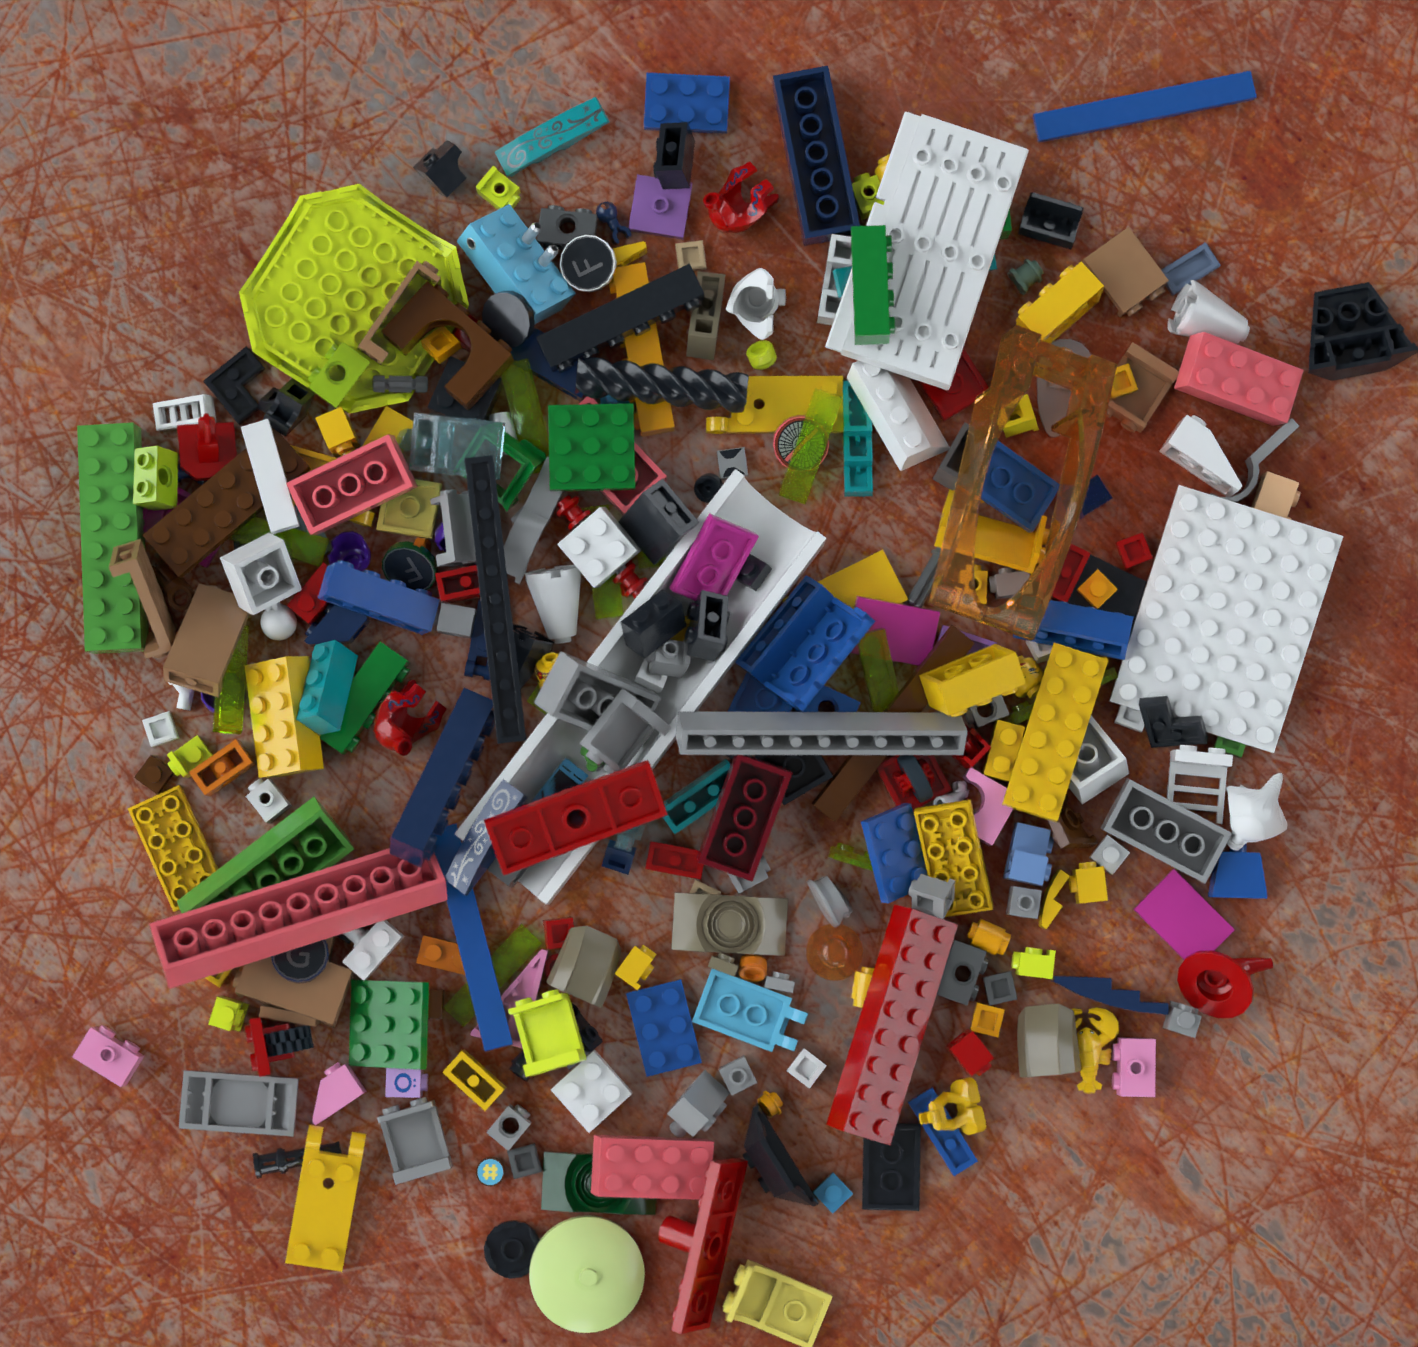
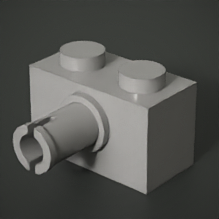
M704 1070L667 1113L675 1120L670 1124L671 1132L679 1138L684 1137L686 1132L692 1137L700 1129L706 1132L716 1121V1117L727 1106L723 1101L730 1092Z

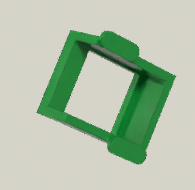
M489 421L480 427L453 472H457L466 479L464 458L475 457L485 439L522 464L506 490L496 483L498 502L507 512L518 503V495L534 470L543 464L547 456L544 451L527 439L519 442Z

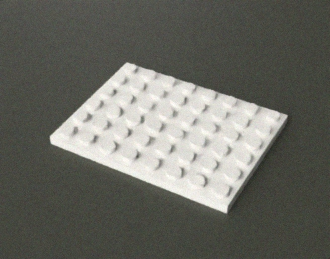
M1178 485L1129 637L1125 660L1121 662L1109 701L1140 711L1138 705L1140 698L1168 696L1174 718L1202 716L1207 733L1274 753L1343 536Z

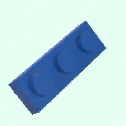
M930 1087L908 1101L918 1120V1114L929 1111V1103L938 1096L933 1087ZM944 1107L946 1119L951 1120L952 1118ZM930 1123L922 1125L953 1176L978 1162L958 1128L954 1131L936 1130Z

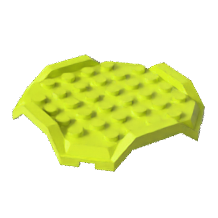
M361 184L301 195L260 262L239 291L252 352L308 388L311 382L307 379L317 366L322 369L328 361L324 357L334 343L339 346L343 341L370 361V364L338 407H342L345 412L351 414L409 401L415 390H412V393H391L389 390L374 392L372 379L375 375H385V378H389V375L412 376V379H416V376H424L433 363L434 358L422 347L421 340L405 356L386 340L381 332L427 280L416 273L372 337L371 341L389 353L381 365L358 350V346L416 261L421 264L427 261L439 270L437 275L441 277L437 284L449 294L447 299L454 305L459 302L466 309L469 307L456 246L437 237L380 200ZM445 326L451 333H452V331H453L454 328H455V327ZM437 328L432 329L431 331H429L422 339H424L425 337H427L429 334H431V333H432L433 331H435ZM333 366L329 370V377L333 381H341L345 377V370L341 366Z

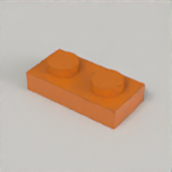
M423 935L416 963L465 975L457 943Z

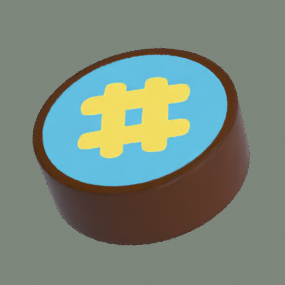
M496 1157L484 1158L476 1168L477 1179L485 1186L498 1185L505 1176L503 1162Z

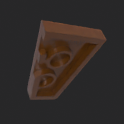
M1066 794L1057 823L1048 820L1055 842L1061 849L1091 848L1099 842L1094 835L1090 837L1081 826L1085 822L1080 813L1076 814L1070 809L1067 804L1068 795Z

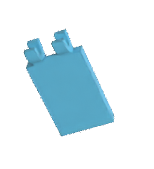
M712 968L692 1022L773 1052L775 1044L795 1051L798 1040L784 1035L789 1019L805 1024L808 1013L790 1007L792 998Z

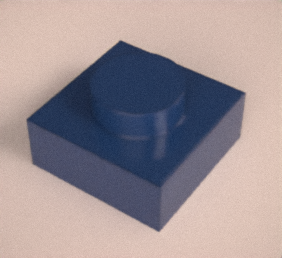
M610 839L602 867L629 875L637 848Z

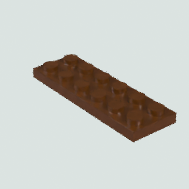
M272 428L287 482L311 470L309 465L285 438ZM247 448L143 534V537L180 579L264 509Z

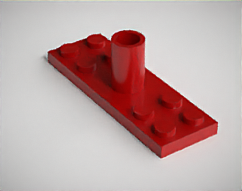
M645 760L483 821L504 876L666 816L667 812L650 762Z
M731 1158L711 1161L705 1173L706 1184L704 1192L699 1199V1214L696 1224L669 1215L660 1226L659 1241L661 1243L689 1253L684 1278L679 1285L680 1296L678 1304L672 1315L673 1326L671 1331L685 1334L710 1328L748 1165L747 1160Z

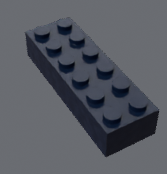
M828 65L774 75L772 87L803 244L808 246L829 242L832 234L851 237V226H860Z
M465 687L463 688L394 829L390 841V854L419 867H422L425 860H431L437 846L435 845L438 838L436 836L437 834L443 835L449 822L447 820L450 813L449 809L455 810L461 797L459 795L462 789L461 785L466 786L472 775L473 760L478 762L484 750L485 736L490 737L495 727L492 699Z

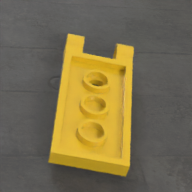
M749 376L747 403L744 412H731V418H706V433H775L783 421L796 415L811 416L821 423L827 433H843V376ZM755 400H762L764 407L756 409L754 407Z
M309 1125L285 1263L342 1272L366 1134L352 1132L348 1155L320 1151L324 1127ZM331 1178L334 1181V1185L327 1188L323 1185V1180Z

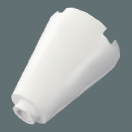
M1191 280L1192 285L1186 284L1182 288L1171 309L1176 312L1174 320L1168 319L1169 332L1187 337L1206 332L1238 344L1240 341L1243 342L1247 338L1250 327L1247 326L1248 320L1197 281Z
M575 565L555 566L552 569L545 570L543 568L526 572L525 580L548 639H554L555 644L572 641L571 636L577 634L581 572Z

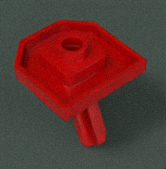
M205 413L203 417L198 418V424L177 426L180 468L195 481L209 480L237 456L234 422L215 423V418Z

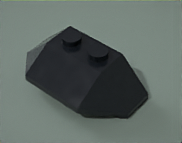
M756 1103L752 1107L744 1141L746 1152L742 1156L748 1161L750 1169L756 1167L761 1177L757 1180L766 1194L771 1191L775 1198L815 1207L819 1204L818 1200L761 1107Z

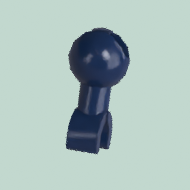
M600 203L596 208L597 219L607 223L612 231L611 241L617 246L620 242L617 238V232L623 233L626 239H629L632 235L631 231L627 227L620 225L617 220L618 211L613 203Z

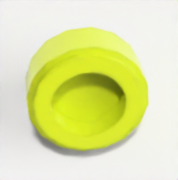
M761 340L755 342L746 351L751 366L756 370L769 368L777 359L775 349L770 341Z

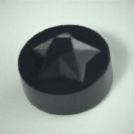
M703 474L694 484L695 495L702 502L709 503L723 486V482L715 474Z

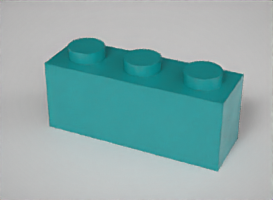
M336 640L315 645L296 720L319 735L340 731L358 655Z
M727 759L721 761L663 802L667 812L663 819L674 834L716 806L731 765Z

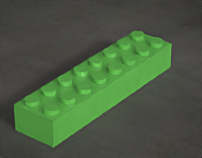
M135 423L77 426L85 651L92 654L144 651L149 633L148 618L130 572L112 577L109 569L115 546L141 539L146 551L145 538L143 537V526H145L143 519L144 507L133 504L135 449L142 448L141 427Z

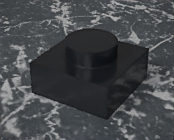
M749 554L736 580L757 591L772 568L764 561Z

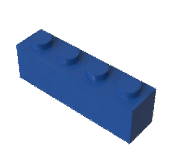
M338 561L327 566L318 595L320 600L420 635L431 632L440 599L432 597V593L427 590L416 589L415 591L406 588V583L402 581L381 579L379 573L370 570H364V572L356 570L353 564L346 561Z
M1021 594L1013 638L1052 646L1053 643H1057L1082 652L1125 660L1133 617L1119 612L1112 613L1097 610L1094 607H1082L1064 601L1057 602L1042 599L1038 596Z

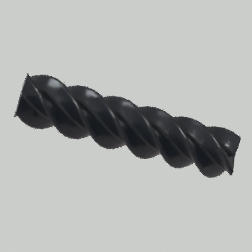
M597 357L584 361L578 358L575 394L581 392L587 397L596 399L610 395L618 401L625 402L638 398L647 404H659L667 401L675 407H686L694 403L704 410H714L722 406L732 413L744 412L747 403L749 375L741 372L724 375L712 369L696 372L684 366L667 369L655 363L645 364L640 367L636 363L626 360L617 361L612 364L608 360Z

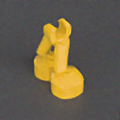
M971 1077L954 1081L950 1092H942L929 1103V1111L918 1114L920 1124L930 1123L936 1130L954 1131L960 1128L967 1135L985 1131L986 1121L983 1108L980 1105L977 1106V1103L980 1102V1095L976 1081ZM947 1103H955L958 1109L957 1117L951 1120L946 1119L944 1106Z

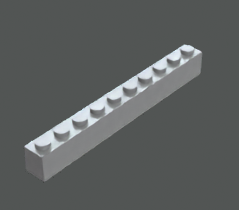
M678 712L676 740L680 755H964L967 729L961 715L951 717L944 713Z

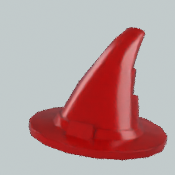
M1213 950L1197 951L1187 956L1178 968L1177 982L1181 994L1191 1006L1198 1009L1201 1013L1218 1019L1234 1018L1243 1014L1253 1001L1254 987L1250 976L1260 971L1272 969L1273 961L1271 958L1258 957L1231 958L1226 954Z

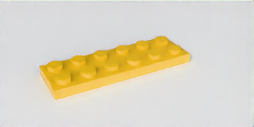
M1053 643L1002 805L1057 823L1108 659Z

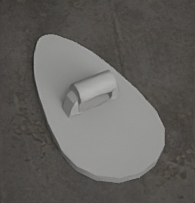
M1060 339L1052 342L1042 351L1038 361V411L1042 425L1050 437L1060 436L1073 422L1083 404L1094 372V361L1089 350L1082 343L1072 339Z

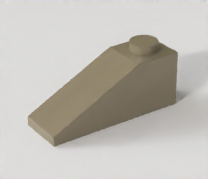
M698 271L697 279L705 296L704 300L701 301L702 305L692 310L686 357L714 360L725 274Z

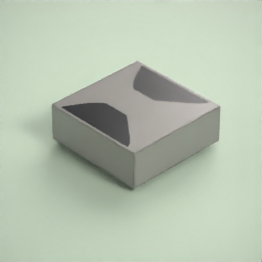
M745 447L717 451L721 480L728 479L735 469L743 474L744 477L748 476Z

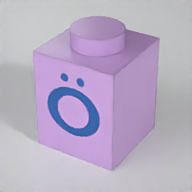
M386 1068L385 1097L420 1098L423 1096V1091L428 1090V1074H423V1070Z

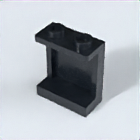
M661 479L645 490L618 521L653 565L668 556L673 551L675 544L699 523L664 479Z

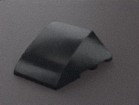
M1370 282L1314 292L1309 374L1334 381L1382 372L1418 353V347L1415 343L1412 344L1403 332L1404 328L1402 325L1397 324L1388 312L1389 308Z

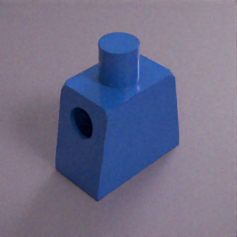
M1247 843L1240 850H1233L1229 847V852H1222L1212 870L1208 897L1267 899L1261 854L1247 852Z

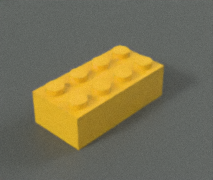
M285 656L244 666L259 778L283 777L324 769L320 735L296 720L310 666L309 656Z

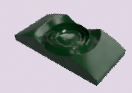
M544 1151L541 1210L621 1215H656V1198L598 1197L592 1194L593 1153Z

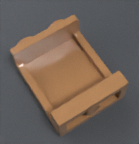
M1129 227L1082 261L1104 285L1103 290L1118 309L1117 315L1120 318L1125 314L1129 317L1133 316L1143 308L1141 305L1143 301L1148 298L1153 301L1165 292L1163 287L1169 281Z
M1132 342L1116 367L1129 363L1138 390L1110 400L1104 385L1093 403L1098 406L1097 410L1101 414L1109 418L1113 415L1122 421L1120 423L1121 426L1133 433L1138 431L1141 433L1168 389L1178 377L1179 371Z

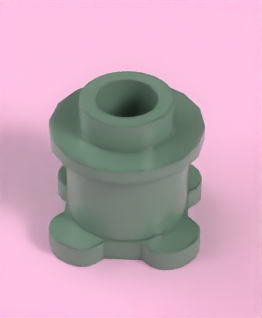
M1025 259L1024 264L1016 270L1011 268L1007 273L1022 295H1025L1028 288L1034 283H1041V275L1044 274L1037 261L1033 260L1031 262L1028 259Z

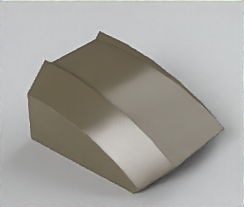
M589 926L571 928L546 983L602 1008L620 959L621 947L618 940Z
M1059 1003L1025 1007L1018 1015L1017 1027L1020 1077L1062 1075L1081 1071L1074 1011Z

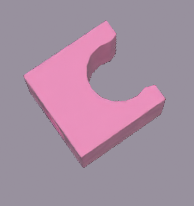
M968 768L963 779L978 788L981 794L980 808L974 814L979 840L988 846H992L1013 808L1002 805L1007 788L973 768Z

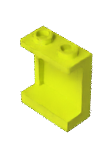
M558 989L542 993L543 999L532 1001L531 997L515 1002L516 1007L508 1009L509 1015H513L527 1062L526 1065H523L526 1077L536 1076L587 1060L568 993L559 994Z

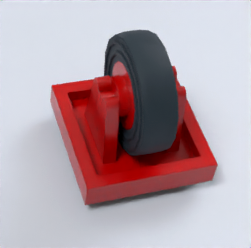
M895 755L882 762L876 769L895 806L911 803L914 810L952 790L934 755Z

